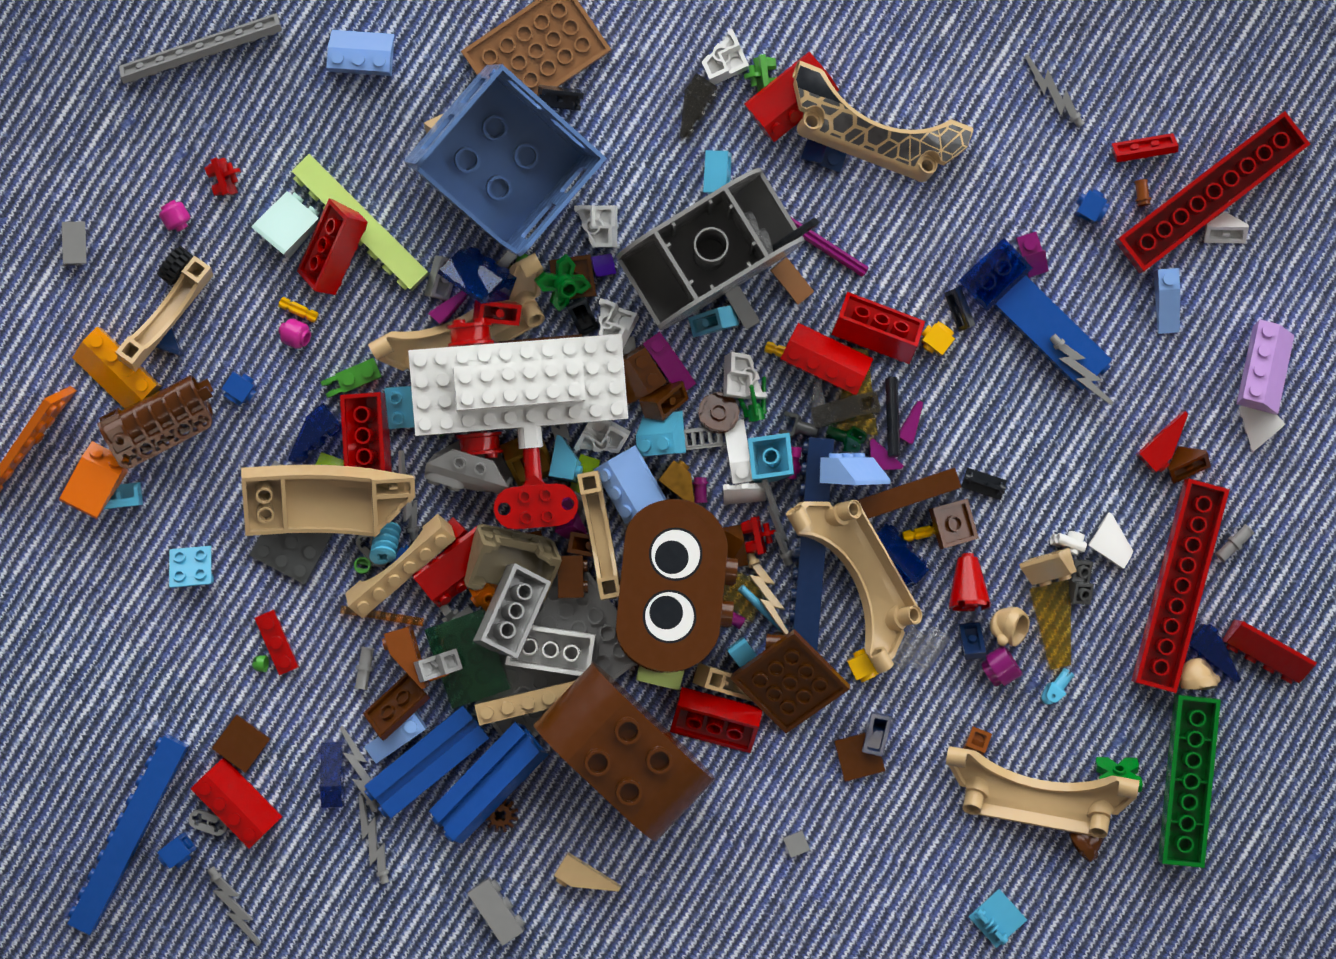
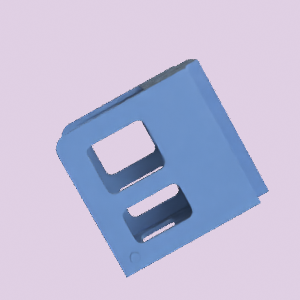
M503 64L486 65L404 159V162L502 248L517 256H522L607 158ZM583 170H586L575 185L567 193H564L574 179ZM552 206H555L530 237L526 239L525 236Z

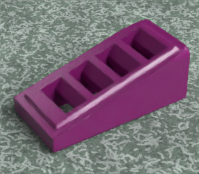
M465 290L460 291L428 314L440 325L445 324L467 299L469 294Z
M920 400L915 402L900 429V440L909 445L914 443L923 407V402Z

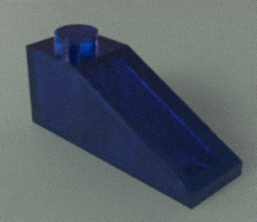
M1209 623L1208 625L1200 624L1192 634L1189 646L1229 679L1239 684L1241 679L1222 638L1217 634L1218 630Z
M343 742L321 743V808L343 807L345 805Z

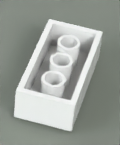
M532 625L518 659L506 656L505 665L580 676L592 663L596 634Z

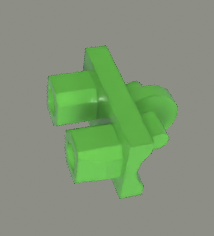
M760 54L754 58V65H749V73L744 74V79L751 81V87L757 86L758 92L777 78H769L768 71L775 70L777 65L776 59L766 57V54Z

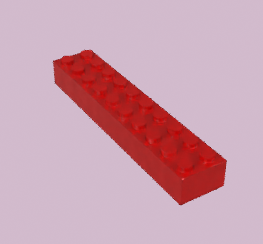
M1284 111L1117 238L1115 243L1138 273L1141 274L1308 147L1310 142L1286 111Z
M1189 478L1184 479L1131 681L1177 693L1230 489Z

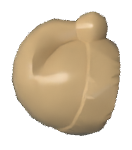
M1019 607L1000 609L990 620V631L997 638L1000 646L1009 644L1016 647L1025 639L1029 631V617Z
M1193 658L1184 663L1179 685L1182 689L1209 690L1216 688L1221 680L1220 676L1213 672L1212 667L1203 658Z

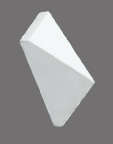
M1224 211L1206 224L1203 241L1204 243H1246L1249 225Z

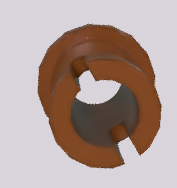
M1148 179L1134 181L1137 196L1135 203L1139 207L1150 205L1152 200L1149 197Z

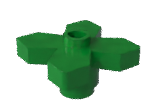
M567 254L556 261V274L542 272L534 279L543 292L552 291L550 301L558 311H562L569 304V298L573 297L576 293L583 294L591 287V284L583 274L573 275L576 265Z
M1096 757V772L1102 774L1099 776V779L1118 776L1140 780L1138 792H1142V778L1136 775L1139 770L1137 758L1125 757L1117 764L1109 757Z

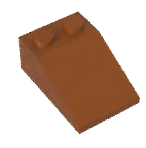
M413 626L384 633L385 638H382L384 650L389 651L393 659L421 689L428 687V680L419 682L413 663L422 660Z

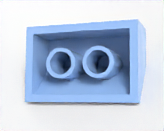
M332 30L328 44L326 68L329 72L392 76L395 35Z
M636 445L594 469V471H599L601 483L625 524L630 522L644 507L658 501L667 500Z
M829 453V457L820 458V483L844 485L890 484V478L873 457H865V453Z

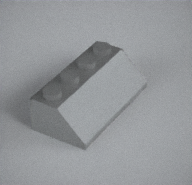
M515 563L507 565L473 642L491 651L518 659L551 581Z

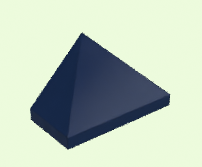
M171 328L156 348L182 356L183 351Z

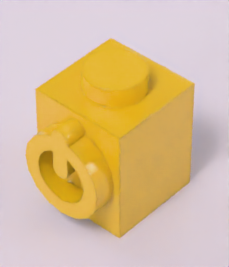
M939 321L932 327L928 325L921 334L923 336L921 342L924 344L922 347L929 353L933 354L935 352L939 356H942L955 340L953 337L954 332Z
M864 648L852 653L854 657L846 660L856 680L860 679L861 683L879 674L868 658Z

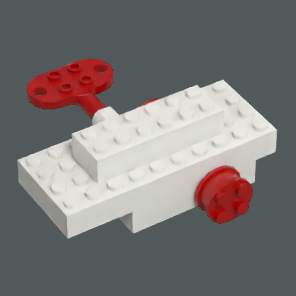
M475 318L472 323H466L465 319L453 320L452 325L446 326L450 330L451 343H448V347L408 350L415 436L470 432V434L455 435L456 439H459L460 451L476 456L484 455L485 458H497L498 453H504L503 449H500L499 436L502 435V432L487 431L517 429L519 449H523L525 482L522 486L507 488L498 494L493 507L495 518L508 529L560 526L570 522L578 511L576 494L564 484H546L542 480L539 448L543 447L542 427L628 419L622 335L612 334L494 344L490 333V327L493 326V323L487 322L486 318ZM568 497L573 500L574 504L570 510H565L562 507V500ZM501 503H507L510 506V512L507 515H501L498 512V506Z

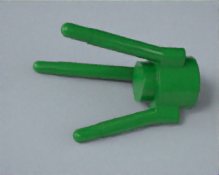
M765 376L762 377V392H766ZM750 385L752 404L748 405V409L743 398H737L742 407L744 418L748 417L749 422L764 420V414L767 413L766 398L761 399V405L757 403L754 386Z

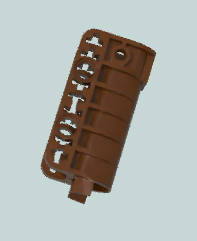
M190 375L122 411L120 408H117L99 417L100 422L97 425L118 464L124 469H130L207 430L212 424L213 409L208 399L213 397L211 392L214 390L208 378L198 383L195 377ZM125 457L131 460V463H128L127 461L123 462L122 460Z

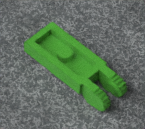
M371 358L321 381V385L328 386L335 381L339 382L340 388L326 393L327 398H331L380 379L382 375L375 359Z

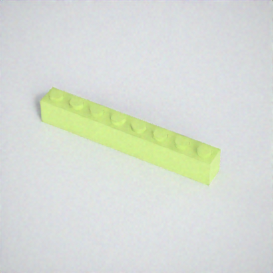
M310 154L292 170L296 175L293 179L301 187L306 185L310 189L308 194L316 202L320 199L326 206L328 199H333L359 212L368 221L366 231L363 233L359 245L365 244L369 248L367 253L375 261L379 258L384 263L382 268L390 276L394 273L399 278L396 282L404 290L409 288L413 291L430 274Z

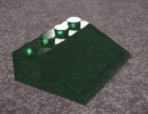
M484 609L424 630L433 656L457 649L463 669L451 672L449 675L441 678L452 709L512 688L500 653L491 651L473 642L484 618Z

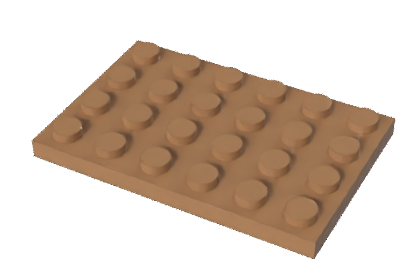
M535 0L467 46L461 53L476 75L486 65L503 64L537 95L539 85L559 87L612 50L578 0Z

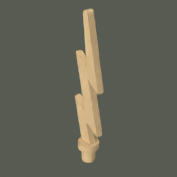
M754 553L747 554L748 566L758 575H749V577L767 599L759 600L783 634L787 635L788 630L775 608L785 610V608L766 585H775V583L760 565L759 558H756Z

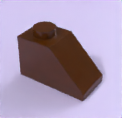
M677 381L659 387L650 394L640 398L639 403L645 418L663 421L685 403L689 397L684 382Z
M571 532L567 552L593 557L590 536L588 534Z

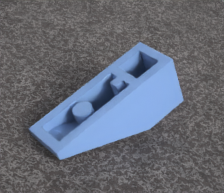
M1179 268L1158 269L1153 272L1158 334L1179 333Z
M416 711L385 741L378 736L364 747L374 762L378 763L428 727Z

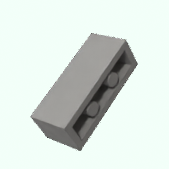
M488 877L470 889L467 894L503 946L524 932L525 928L523 926L525 922L519 914H514L511 909L513 904L507 896L505 898L500 893L502 888L496 879L492 881Z

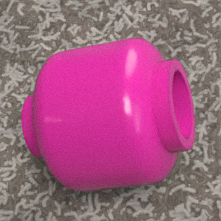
M173 200L161 207L162 211L159 213V217L167 230L180 232L188 227L187 222L191 217L182 202Z
M289 319L279 327L281 342L295 349L306 346L311 339L309 326L299 320Z

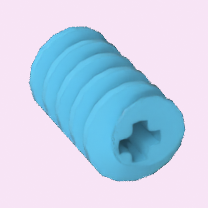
M391 521L380 530V533L375 538L373 536L369 558L374 564L382 565L396 559L401 528L398 524Z

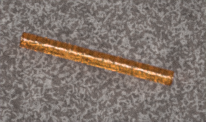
M341 605V614L359 616L348 606ZM372 610L365 616L366 618L423 626L424 618Z

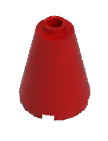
M963 553L961 557L957 558L949 599V609L953 608V611H975L980 606L981 610L989 609L991 602L979 559L974 557L973 553Z

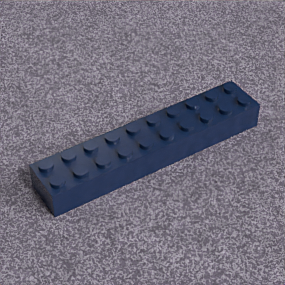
M809 437L807 442H803L802 455H805V463H801L800 475L804 476L803 484H799L798 496L802 497V502H829L831 484L820 483V458L829 457V453H833L834 439ZM795 532V538H799L798 547L794 546L793 559H797V567L792 568V580H795V588H791L790 601H794L793 609H789L788 622L792 623V629L788 630V633L795 629L817 650L826 546L808 537L798 536Z

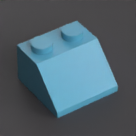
M683 411L673 412L663 421L645 418L643 415L636 434V446L642 457L686 453Z
M790 433L748 438L752 480L755 483H762L764 479H767L768 482H775L794 475Z

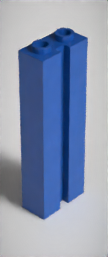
M1023 272L991 302L1079 391L1084 388L1088 390L1087 387L1076 380L1077 378L1085 377L1058 359L1069 356L1053 347L1054 344L1049 339L1052 335L1056 333L1060 339L1063 338L1066 345L1085 357V359L1075 361L1096 376L1099 373L1103 375L1111 367L1109 363L1112 359Z
M462 705L365 784L366 790L364 792L371 801L377 800L380 804L377 808L384 817L389 816L392 818L490 737L481 725L479 726V723L468 709Z
M514 722L429 810L433 816L432 820L439 827H444V835L449 841L464 843L549 754L525 725Z

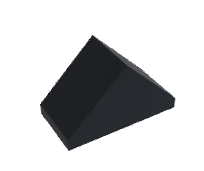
M585 297L566 305L579 334L584 336L599 329Z

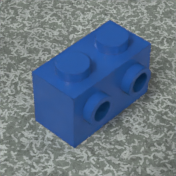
M184 832L157 852L159 854L158 859L164 867L168 866L171 869L176 866L179 868L191 859L190 854L197 847Z

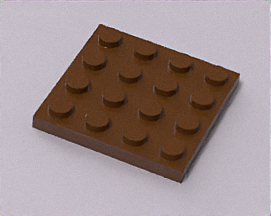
M795 629L736 670L730 677L785 733H788L850 690V684Z

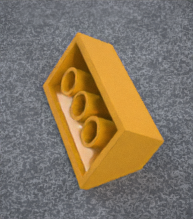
M96 327L81 342L72 358L124 409L155 394L162 386L141 366L135 372L120 362L115 353L120 345L102 328Z

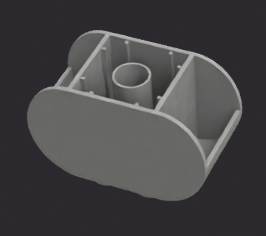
M756 168L735 178L645 233L616 255V259L658 328L664 330L769 268L800 247L805 242V239L801 236L768 254L766 251L768 247L796 230L797 227L762 169Z

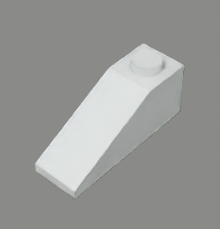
M743 419L738 420L734 428L725 432L732 484L753 481Z

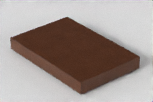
M406 673L373 703L363 715L379 738L385 741L430 697Z

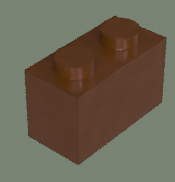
M584 555L561 556L562 562L558 569V598H584V593H588V580L584 581V572H588V559H584Z

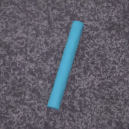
M744 584L741 585L738 591L783 633L760 600Z

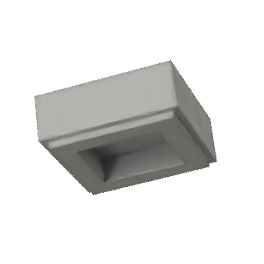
M802 830L783 837L791 858L810 850Z

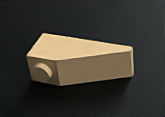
M698 663L692 683L752 701L730 679L731 672Z
M569 852L554 874L557 877L556 881L565 887L569 885L577 888L618 892L621 888L619 883Z

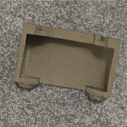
M479 524L474 533L464 582L466 587L472 590L483 589L486 583L498 585L506 566L515 563L551 581L543 600L545 602L562 559L554 541L547 537Z

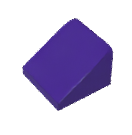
M612 253L591 257L596 279L617 274Z

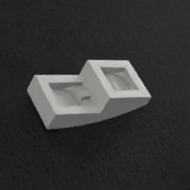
M457 649L413 662L420 683L463 669Z

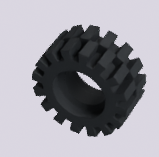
M182 246L175 248L170 253V256H167L166 260L161 264L162 266L158 269L157 275L170 286L174 285L180 277L181 271L193 258V255Z

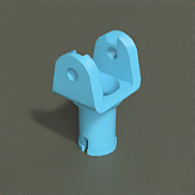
M1063 668L1054 682L1046 684L1041 695L1042 702L1050 705L1062 699L1067 694L1064 689L1074 677V674L1072 672L1069 674V670Z

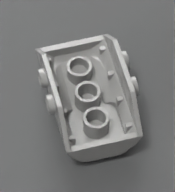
M459 441L434 453L426 463L424 475L428 479V483L432 485H447L448 489L453 491H460V489L466 488L475 491L494 492L496 494L501 493L504 489L513 487L512 482L514 479L501 453H498L497 458L471 455L460 451Z

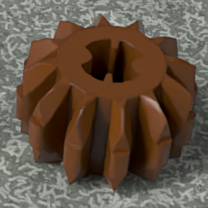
M506 798L485 820H491L487 827L491 828L493 824L496 825L495 832L499 831L500 826H502L503 832H507L506 824L513 828L514 824L511 820L518 821V817L512 815L518 812V808L511 809L514 801L507 805L505 804ZM498 810L499 812H501L502 810H504L506 812L504 814L506 818L504 819L501 817L498 819L496 817L498 814L496 813V811Z

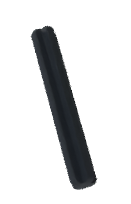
M891 376L885 379L888 456L895 458L900 456L898 379Z

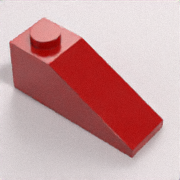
M1186 411L1181 412L1136 453L1152 473L1157 471L1161 473L1170 465L1168 461L1174 454L1188 417Z

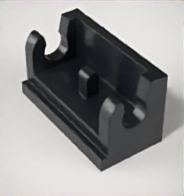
M547 85L538 86L537 96L551 108L581 110L580 99H583L584 93L580 89Z

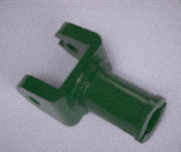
M829 425L825 438L842 442L844 445L843 451L856 453L861 449V444L866 441L867 434L856 426H851L850 429L845 431Z

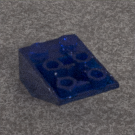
M322 403L306 416L288 458L290 463L301 464L310 457L308 454L310 451H317L326 444L324 441L329 436L334 437L342 431L341 419L328 404Z

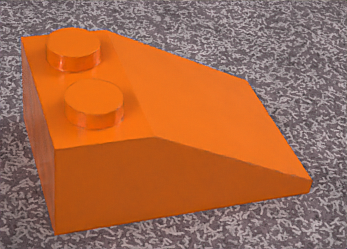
M92 441L79 460L59 501L97 519L128 473V469H124L118 464L111 450ZM124 457L122 461H127L129 463V459Z

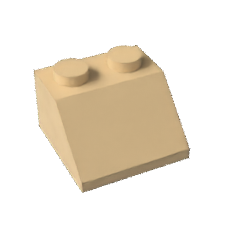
M1069 548L1030 558L1019 564L1032 585L1039 584L1040 587L1052 584L1051 580L1058 578L1059 582L1070 579L1071 574L1077 572Z

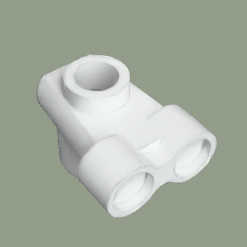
M1069 531L1068 536L1061 533L1053 534L1050 538V545L1069 548L1072 555H1078V552H1085L1087 543L1083 542L1085 535L1075 531Z

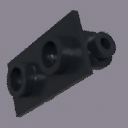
M967 467L961 487L1001 500L1006 490L1007 480Z

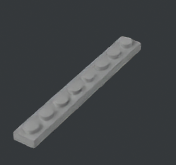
M275 13L120 65L119 70L123 84L135 82L140 78L156 75L161 71L174 69L188 62H195L202 57L212 56L220 51L233 49L238 45L254 42L268 35H275L277 32L282 31L279 16Z

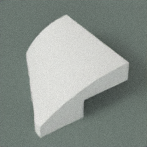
M733 29L727 32L728 36L721 44L718 43L714 47L713 52L702 61L712 86L749 69V64Z
M574 206L575 212H578L583 223V229L588 233L592 247L617 248V206Z
M600 298L599 335L621 334L622 347L624 348L639 316L635 312L620 308L617 303Z
M731 352L724 356L723 396L751 399L749 386L753 385L756 399L767 398L766 392H762L758 382L760 377L754 369L751 355Z
M1245 406L1239 407L1252 452L1285 425L1276 414Z
M613 421L588 422L573 449L619 453L631 431Z
M763 483L724 484V505L766 501Z
M1108 512L1088 546L1118 567L1124 569L1133 554V549L1114 516Z

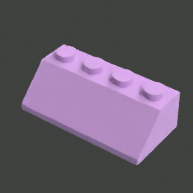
M1259 319L1253 326L1237 405L1278 414L1294 335L1280 324Z

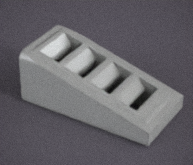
M704 427L684 429L686 451L724 446L722 433H716L717 443H713L712 432ZM706 431L708 433V444L704 442L703 432ZM699 432L700 436L699 445H696L695 433ZM691 433L692 445L688 446L687 434Z

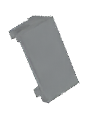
M85 221L62 222L63 266L87 264Z

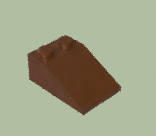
M643 344L623 356L627 405L667 383Z

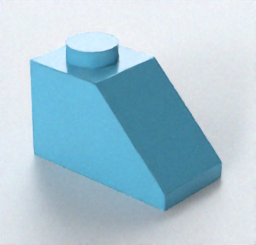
M732 305L715 308L688 318L693 338L739 325L737 314Z
M556 435L549 477L554 480L577 483V474H582L583 466H581L580 460L562 436Z
M741 637L727 648V651L740 668L757 656L744 637Z

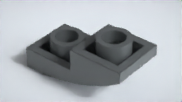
M1073 559L1077 572L1071 574L1069 579L1070 602L1072 604L1090 605L1094 584L1090 583L1093 562L1090 560Z

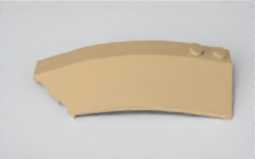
M277 465L241 468L245 536L283 533H338L374 536L375 538L380 533V530L387 523H390L408 502L410 503L415 498V477L389 471L336 465Z

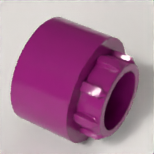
M1000 646L987 654L986 660L981 664L994 686H999L1000 684L1006 686L1023 675L1006 646Z

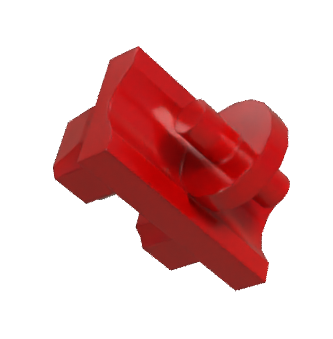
M215 157L211 159V164L204 169L209 178L217 177L218 183L212 185L211 188L214 196L237 194L235 183H238L236 175L241 173V169H234L232 162L227 163L226 158L218 159Z
M760 516L751 517V520L741 523L743 534L753 532L755 538L753 541L745 542L746 552L758 553V555L767 553L764 536L767 544L773 543L771 535L777 531L770 530L768 522L763 524V532Z

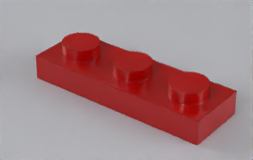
M1173 133L1112 143V152L1116 162L1168 155L1178 152L1179 148Z
M275 609L255 617L254 619L279 676L298 668L299 664Z

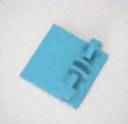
M411 386L384 388L389 429L414 427Z
M211 546L169 549V588L210 585L214 582V576L211 574Z
M1000 889L968 916L996 948L1001 944L1007 943L1008 937L1027 921L1024 915Z

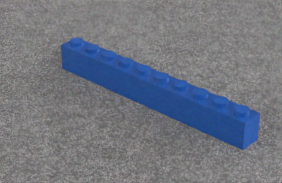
M168 734L163 736V738L159 737L154 746L157 749L154 756H149L144 766L147 768L144 775H140L135 783V786H137L135 793L129 795L125 803L128 805L125 812H121L116 820L118 826L115 832H110L106 840L108 843L106 849H102L96 859L99 862L96 869H91L87 877L89 882L86 888L82 887L77 896L80 899L77 906H73L67 916L70 918L67 923L68 925L88 935L95 932L190 745Z

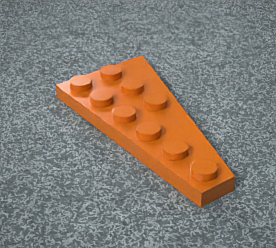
M72 386L44 398L1 461L0 492L3 489L2 485L12 476L15 468L31 448L43 439V433L54 423L55 418L77 392Z

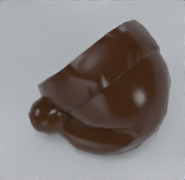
M1069 832L1074 847L1086 861L1091 863L1097 859L1098 851L1104 838Z

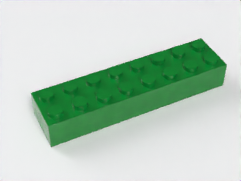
M1174 694L1158 861L1162 864L1205 868L1221 699Z

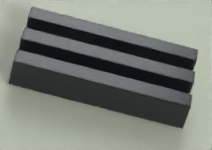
M961 286L944 293L958 331L961 332L975 326Z

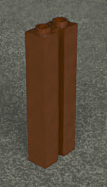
M950 468L857 499V501H859L869 519L962 487L956 469Z

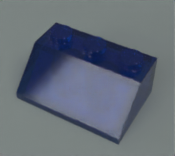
M1003 238L956 284L959 287L961 286L963 292L985 311H988L1033 267Z
M474 247L458 250L438 271L440 276L481 304L509 300L517 279L507 268L500 267L495 263V260L484 256L479 249Z
M887 523L882 525L876 531L879 539L907 588L916 585L929 571L926 567L927 562L921 556H916L912 551L913 547L906 540L903 541L898 536L899 532L893 525H888Z

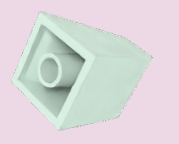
M287 191L252 225V228L282 254L290 258L316 228L320 220L317 216L320 213L311 205L306 208L302 204L304 200L294 192L291 195Z

